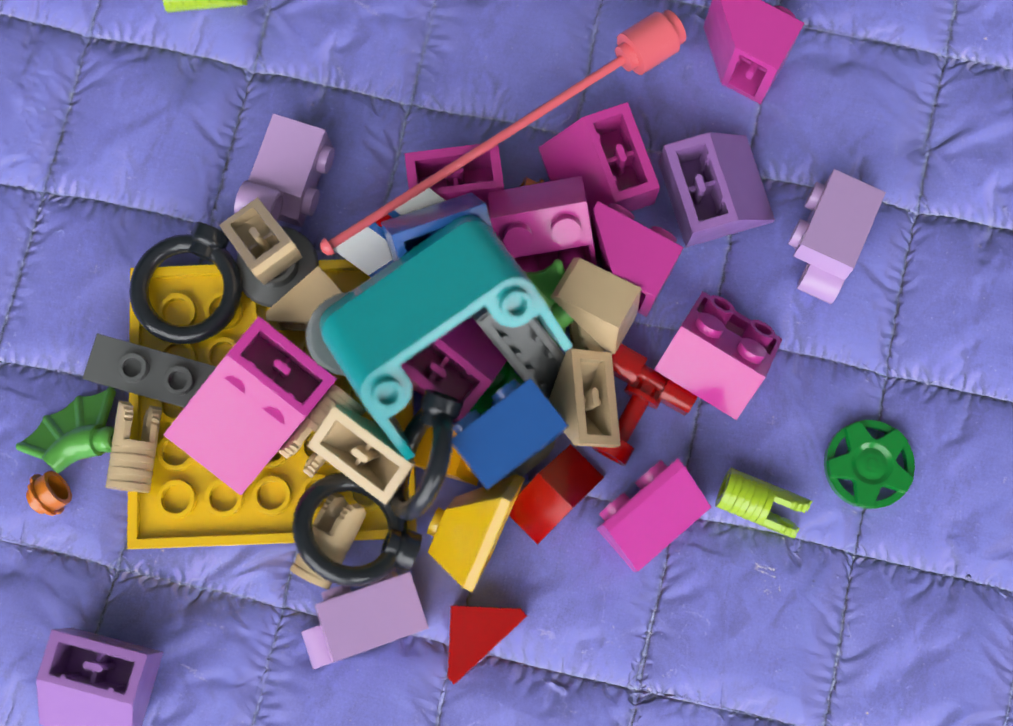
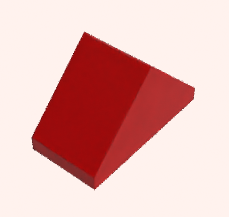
M570 444L520 492L509 517L538 545L604 476Z
M452 605L450 614L448 679L455 685L527 617V614L521 608Z

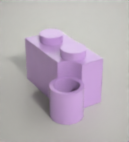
M273 113L249 180L242 183L237 193L234 213L258 197L276 221L280 220L302 227L306 215L312 216L316 210L320 191L316 189L322 173L327 174L334 159L335 149L331 147L332 144L326 130Z
M836 169L832 171L824 185L819 182L815 183L804 206L810 209L811 213L807 221L802 219L798 221L788 241V245L795 247L793 257L807 263L798 282L797 289L829 304L834 302L845 279L855 268L886 192Z
M394 568L379 581L353 592L350 586L343 585L322 592L324 601L315 604L320 625L301 633L312 668L316 669L429 629L411 573L408 572L398 576L396 568Z

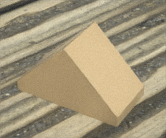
M258 197L219 225L249 269L263 285H266L303 258L295 244Z
M573 258L550 297L606 352L615 354L637 316L642 288L581 258Z
M317 266L267 310L266 321L276 330L306 331L309 319L316 308L330 297L343 292Z
M569 349L565 353L549 398L551 405L568 425L564 431L565 435L577 446L611 448L621 446L612 352Z
M338 405L332 407L307 447L385 505L390 502L416 464L412 458L408 461L405 460L378 423Z

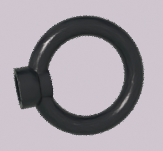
M196 222L191 234L176 235L161 240L149 248L139 259L130 280V302L136 318L150 334L169 343L194 344L212 338L221 332L233 319L241 301L242 279L236 261L226 250L230 240L224 232L208 224ZM181 253H192L201 259L213 262L223 279V294L216 310L205 320L188 326L174 325L162 319L153 309L149 299V284L155 270L168 258Z
M432 389L425 390L421 401L422 408L412 417L404 434L414 454H416L423 436L430 426L433 427L431 453L423 478L413 496L409 499L410 471L390 500L391 508L398 518L406 521L419 518L427 511L438 495L451 459L453 447L452 421L459 417L464 404L461 400Z
M342 472L325 476L309 486L298 500L293 514V538L301 558L317 575L338 585H368L384 578L395 567L409 571L415 562L422 542V534L408 529L407 521L395 515L390 502L386 505ZM338 492H355L370 498L379 506L386 518L388 533L378 558L366 565L347 566L333 561L322 552L314 538L312 521L317 507L328 496Z

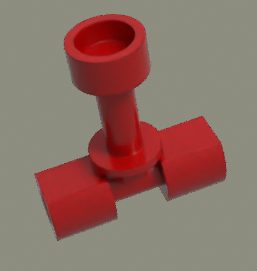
M621 343L616 353L612 354L613 372L615 377L627 383L624 392L631 397L618 419L621 446L616 448L593 446L592 448L609 460L626 466L634 451V448L627 442L647 406L657 409L661 402L685 416L691 410L697 396L645 365L647 357Z

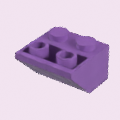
M708 132L664 145L658 164L685 247L774 222L775 219L746 135Z
M76 628L52 629L36 679L39 724L43 726H142L163 652Z

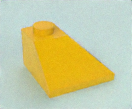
M516 474L502 479L488 491L483 486L456 496L445 510L438 507L434 513L426 533L434 537L428 553L464 589L473 592L488 565L525 480L524 477Z

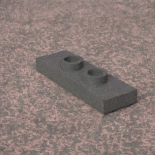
M486 307L473 314V319L522 380L526 382L531 378L549 401L565 355L537 318H533L522 326L511 328L497 323Z
M97 333L82 379L185 408L215 370L216 366Z

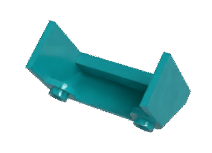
M466 215L455 219L329 306L320 319L319 329L327 348L366 409L406 461L413 458L415 454L394 415L408 404L412 394V385L400 365L477 311L486 307L497 323L511 328L522 326L537 317L541 325L564 352L573 347L529 278L492 228L477 216Z

